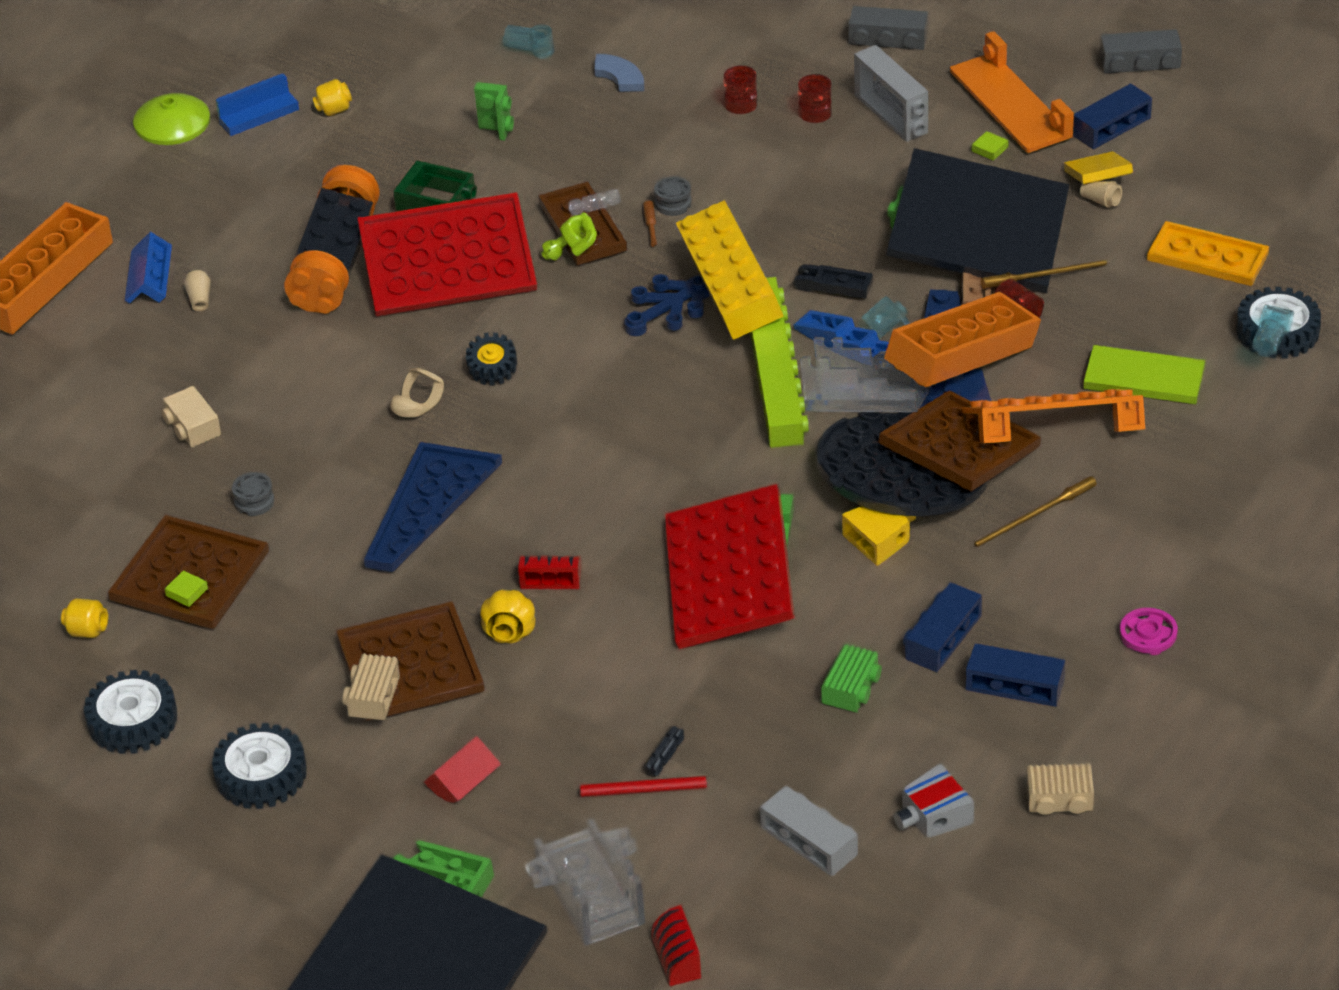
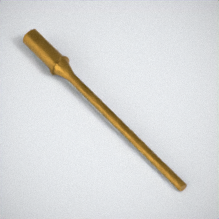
M1101 260L1018 275L1006 272L1002 275L981 278V287L985 289L1003 285L1011 286L1017 280L1107 265V261Z
M1089 476L1071 487H1066L1064 492L1057 498L974 542L975 546L983 545L1062 501H1073L1075 497L1097 486L1095 478Z

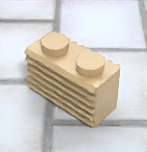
M194 386L163 398L164 409L161 410L163 419L167 425L173 424L175 433L180 441L185 439L190 447L194 448L195 445L199 446L200 443L204 444L205 441L221 435L217 414L210 408L209 404H207Z
M364 653L361 655L359 664L353 665L351 670V687H345L343 693V704L347 705L349 716L386 720L398 680L400 679L398 659L396 657H384L383 655L379 657L378 655L373 656Z
M1068 763L1067 765L1061 764L1059 766L1057 764L1053 766L1050 764L1047 766L1043 764L1041 766L1037 764L1035 766H1027L1026 788L1029 812L1047 815L1061 811H1070L1075 814L1093 811L1094 789L1091 765L1089 763L1085 765L1082 763L1070 765Z

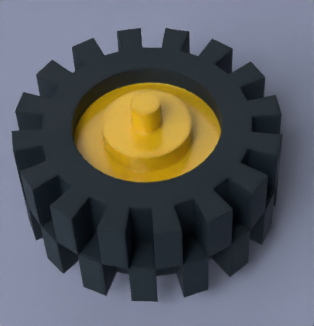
M489 332L484 333V338L482 339L478 335L475 337L476 343L471 340L469 348H466V361L470 376L473 375V379L476 382L480 379L482 385H486L487 381H489L490 386H495L494 381H499L501 385L504 383V377L509 381L512 378L511 373L515 374L516 366H518L513 341L511 339L507 341V336L504 334L499 338L498 332H493V337H489Z

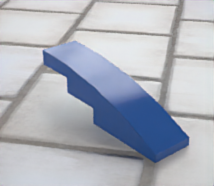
M810 310L793 324L794 329L841 355L883 368H888L891 365L890 362L884 359L889 342L879 340L875 330L855 327L852 317Z

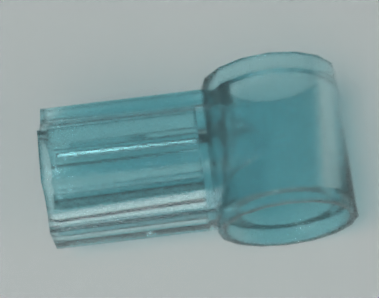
M540 24L527 28L507 25L503 37L505 46L530 50L537 58H547L554 54L555 48L550 26Z
M1265 304L1260 318L1259 329L1252 346L1258 352V355L1269 357L1272 354H1276L1283 336L1288 335L1294 317L1293 310Z

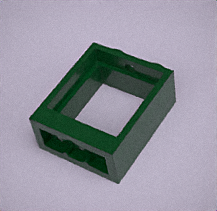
M416 160L393 191L396 212L475 199L477 186L474 182V173ZM425 187L454 193L450 201L420 194Z

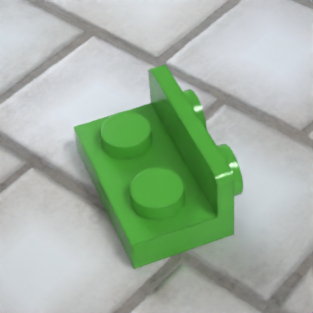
M477 82L474 87L479 128L498 130L499 139L505 141L508 132H512L514 126V117L510 116L512 99L511 96H508L507 85Z

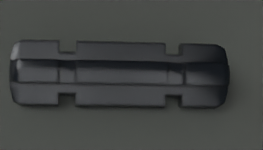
M674 725L665 733L666 736L660 740L651 753L652 756H649L644 763V772L647 775L650 774L653 777H657L663 770L662 766L668 763L678 749L677 747L685 739L682 728Z

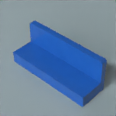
M284 73L216 99L219 124L230 136L299 110L298 101L289 92L287 76Z
M151 231L131 250L125 301L129 304L141 292L158 303L166 297L172 245Z

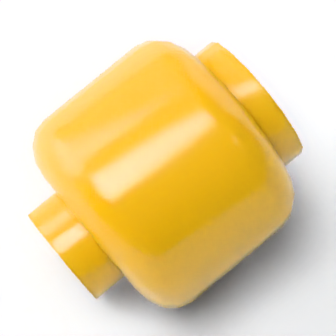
M333 79L317 86L316 96L313 97L317 111L323 110L327 116H333L347 110L350 106L349 102L352 101L347 84L345 82L341 83L338 79Z
M75 598L69 602L67 608L63 609L61 622L66 627L67 632L73 637L96 638L107 628L108 611L99 600Z

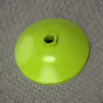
M168 93L156 96L145 102L136 111L133 125L136 134L147 142L158 145L180 144L196 138L206 130L210 123V111L202 100L192 95Z

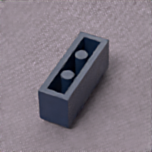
M1130 83L1076 112L1073 119V136L1094 150L1151 119L1152 97Z
M952 582L942 592L939 591L931 607L921 613L918 623L913 629H909L904 636L905 660L938 673L982 616V594Z
M975 643L966 668V691L1057 707L1065 682L1066 660Z

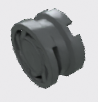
M670 176L660 179L655 184V207L661 214L677 216L686 213L688 207L691 208V185L685 178Z
M249 472L235 479L232 484V494L234 496L235 508L239 513L246 512L248 516H258L268 512L274 506L273 486L271 479L266 474Z

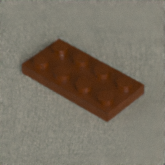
M588 181L538 195L539 204L559 237L562 235L560 231L561 225L570 217L586 213L592 219L597 234L592 246L578 257L572 253V248L568 244L565 246L577 265L627 251L626 240Z

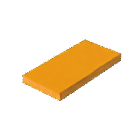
M1165 221L1147 253V260L1252 286L1269 254V246Z

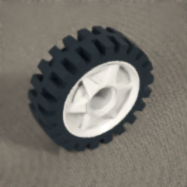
M1275 286V291H1272L1270 287H1265L1263 293L1259 289L1255 290L1253 295L1249 293L1245 300L1242 299L1240 302L1236 324L1237 337L1239 340H1242V345L1244 347L1249 346V351L1253 353L1259 350V355L1263 357L1268 353L1272 359H1276L1277 355H1281V359H1288V354H1291L1294 358L1299 356V352L1302 354L1307 353L1308 349H1312L1315 346V342L1317 343L1321 327L1320 308H1318L1316 301L1312 302V298L1309 295L1303 297V292L1299 290L1293 293V288L1287 287L1286 291H1282V287Z
M130 670V674L125 675L124 671H120L117 678H114L111 674L106 677L107 683L100 680L96 683V689L91 688L89 697L85 698L84 715L91 739L97 742V745L101 748L106 746L107 751L112 753L116 748L118 754H125L127 749H130L131 754H136L140 747H142L144 752L150 750L151 743L155 746L160 745L161 738L166 740L170 736V731H174L176 727L175 722H177L178 715L172 687L168 685V681L164 678L160 679V675L156 673L150 676L149 671L142 670L141 674L138 675L137 670Z
M262 722L261 728H257L256 723L249 724V730H245L244 726L237 728V735L231 731L226 735L227 740L221 739L218 743L219 748L215 747L213 752V774L219 793L223 794L225 800H232V804L235 806L243 803V807L246 809H251L252 804L256 805V809H264V803H268L271 808L276 806V800L278 799L281 803L288 801L287 794L292 797L297 794V788L301 789L304 784L303 779H306L307 775L305 753L299 737L295 733L292 735L291 730L288 728L282 730L281 725L274 724L272 729L269 723Z

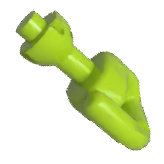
M581 213L580 215L570 217L561 225L560 231L562 235L556 240H547L542 244L543 251L541 254L546 260L551 258L556 261L561 257L563 247L568 244L572 248V253L577 257L580 256L596 240V229L590 216L586 213Z

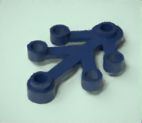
M658 274L652 278V286L655 291L679 290L677 293L647 292V289L643 286L634 287L631 290L632 302L636 304H643L645 302L658 304L642 313L638 311L629 313L625 318V331L630 336H641L647 331L648 321L669 309L671 311L666 316L667 328L670 330L681 329L683 327V301L690 297L692 301L687 304L688 316L691 318L702 317L704 315L703 299L709 297L710 293L701 276L696 275L687 281L669 280L664 274Z

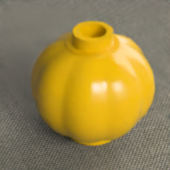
M502 589L494 592L481 605L480 616L483 631L499 643H516L521 641L525 636L531 634L535 628L534 604L518 590Z

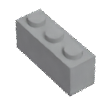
M787 785L760 806L761 828L831 877L858 855V835L852 827L842 824L832 817L827 810L820 809L802 793L795 792Z

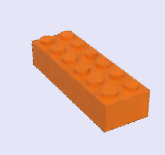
M65 202L0 260V330L13 335L113 243L108 217Z
M997 292L893 329L884 359L893 364L897 370L903 371L913 378L917 384L928 387L1032 348L1041 319L1003 293Z

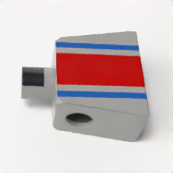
M938 764L904 787L902 791L903 809L893 813L894 821L900 830L915 824L925 837L930 838L973 824L974 800L942 764Z

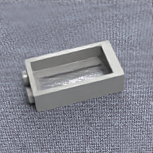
M877 45L854 53L855 96L906 142L927 134L928 90Z

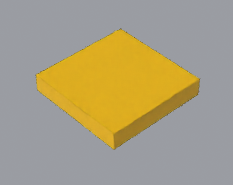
M1114 151L1063 162L1064 171L1083 184L1133 173L1132 163Z

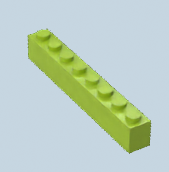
M768 277L766 279L776 296L784 317L750 332L769 446L774 448L803 445L804 433L809 432L807 415L802 416V413H805L804 397H798V395L802 394L800 378H795V376H798L797 360L791 359L795 357L793 341H788L791 339L790 323H785L788 321L787 306L781 305L785 304L783 287L778 288L776 277Z

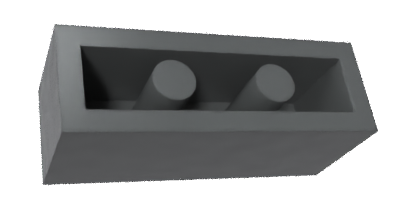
M853 6L849 20V44L924 50L928 35V11Z
M1177 29L1101 35L1100 58L1104 74L1181 68L1182 45Z

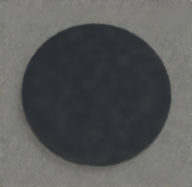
M880 409L859 412L858 417L851 419L842 418L824 431L817 446L816 463L826 483L850 501L884 513L904 516H930L952 512L978 499L987 488L989 480L973 491H970L878 443L879 435L882 431L915 412L912 410L897 409V413H882Z

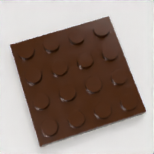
M949 390L882 431L879 435L878 443L893 452L907 457L914 463L928 468L937 475L960 485V487L973 491L1039 448L1042 437L1010 421L1011 441L980 443L978 414L962 413V407L971 406L970 400Z
M165 514L109 589V600L215 629L268 554V542ZM182 571L207 581L208 589L190 607L167 597L165 593V588Z
M453 601L336 630L337 639L350 677L353 665L359 664L361 655L364 653L366 655H378L379 657L383 655L384 657L389 656L398 659L400 679L398 680L387 716L485 691L482 676ZM365 718L366 722H367V721H371V720H375V719Z

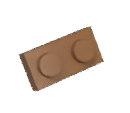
M962 273L961 305L991 295V288L983 289L981 287L980 277L969 273Z

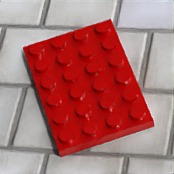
M517 192L358 218L376 316L537 290L536 276Z
M777 484L665 514L675 642L679 649L795 619L781 493Z

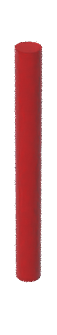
M706 776L581 784L580 792L581 797L705 789L707 788Z

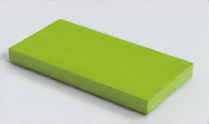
M1093 345L1083 389L1102 392L1108 389H1132L1134 395H1143L1146 398L1197 404L1206 360Z

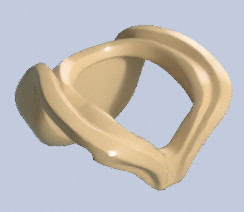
M422 368L410 369L403 383L401 396L395 395L391 399L390 408L392 412L401 417H419L429 412L438 404L444 390L443 380ZM418 375H425L434 380L432 392L425 403H417L410 398V389Z

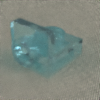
M887 296L861 317L872 330L877 332L880 338L899 322L903 325L910 324L905 316L908 314L906 308L898 300L893 303Z

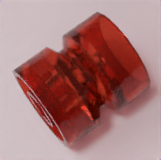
M743 65L727 69L723 75L725 88L724 105L726 110L734 114H747L754 111L758 105L756 71L751 67Z
M810 74L799 80L798 110L799 116L803 121L821 123L831 117L832 83L828 77L821 74Z
M1007 279L1002 282L994 292L1003 293L1038 318L1043 313V298L1027 290L1026 287L1013 279Z

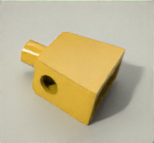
M861 506L842 514V535L878 566L909 542L910 522L916 520V516L884 513Z

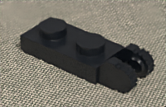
M803 264L799 267L798 276L794 278L793 282L795 288L805 292L816 290L866 299L873 284V274L826 265Z

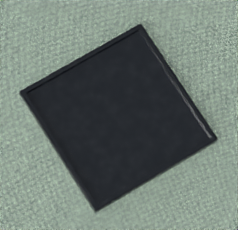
M914 148L886 255L954 272L969 273L980 278L1002 275L1006 272L1018 275L1052 269L1070 184ZM1051 275L1017 280L1011 285L1047 293Z
M381 854L288 990H510L544 939L548 929L546 925Z

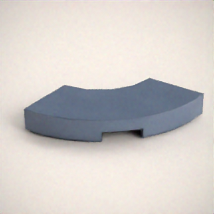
M596 54L595 76L613 80L618 85L620 92L645 91L643 75L633 63L613 55Z

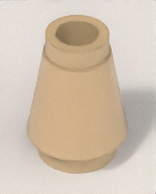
M1114 181L1082 184L1080 194L1082 197L1110 208L1120 203L1122 187Z
M201 270L189 272L184 280V287L195 311L206 310L209 302L211 280Z

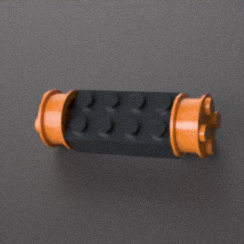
M337 165L324 176L322 187L318 192L309 222L296 256L291 263L290 272L284 282L285 292L290 302L305 311L327 314L335 310L343 300L344 291L348 286L349 277L362 244L358 218L372 216L380 196L379 185L375 177L364 169L352 165Z

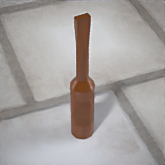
M645 201L643 203L645 222L649 227L651 246L654 247L657 245L654 229L656 225L654 204L652 201Z

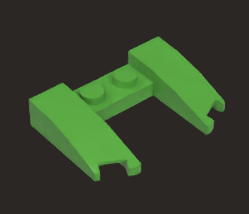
M421 840L416 842L420 852L412 858H405L400 853L393 858L480 897L483 896L494 877L490 858Z

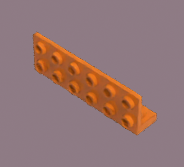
M995 31L985 34L984 55L950 67V73L1025 152L1037 151L1073 138L1074 112L1061 99L1051 101L1050 110L1006 65L1007 44Z
M1132 389L1104 390V392L1084 391L1077 392V394H1051V396H1025L1018 399L1001 398L997 399V401L977 400L970 401V407H962V413L978 414L980 443L1011 441L1009 412L1112 403L1114 431L1145 429L1143 395H1134Z

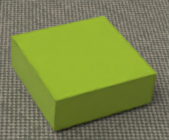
M988 131L972 144V152L993 161L1008 148L1007 139Z
M182 571L165 588V593L167 597L190 607L208 589L207 581Z

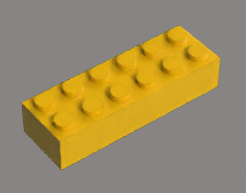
M725 200L676 222L684 244L733 340L784 317L768 280Z

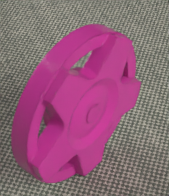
M1135 609L1126 614L1120 624L1122 642L1127 648L1138 652L1158 655L1170 648L1177 639L1178 626L1175 619L1160 609ZM1141 616H1149L1148 618H1145V619L1137 618V617H1141ZM1163 620L1166 621L1170 625V627L1163 626ZM1126 627L1131 631L1128 634L1125 631Z

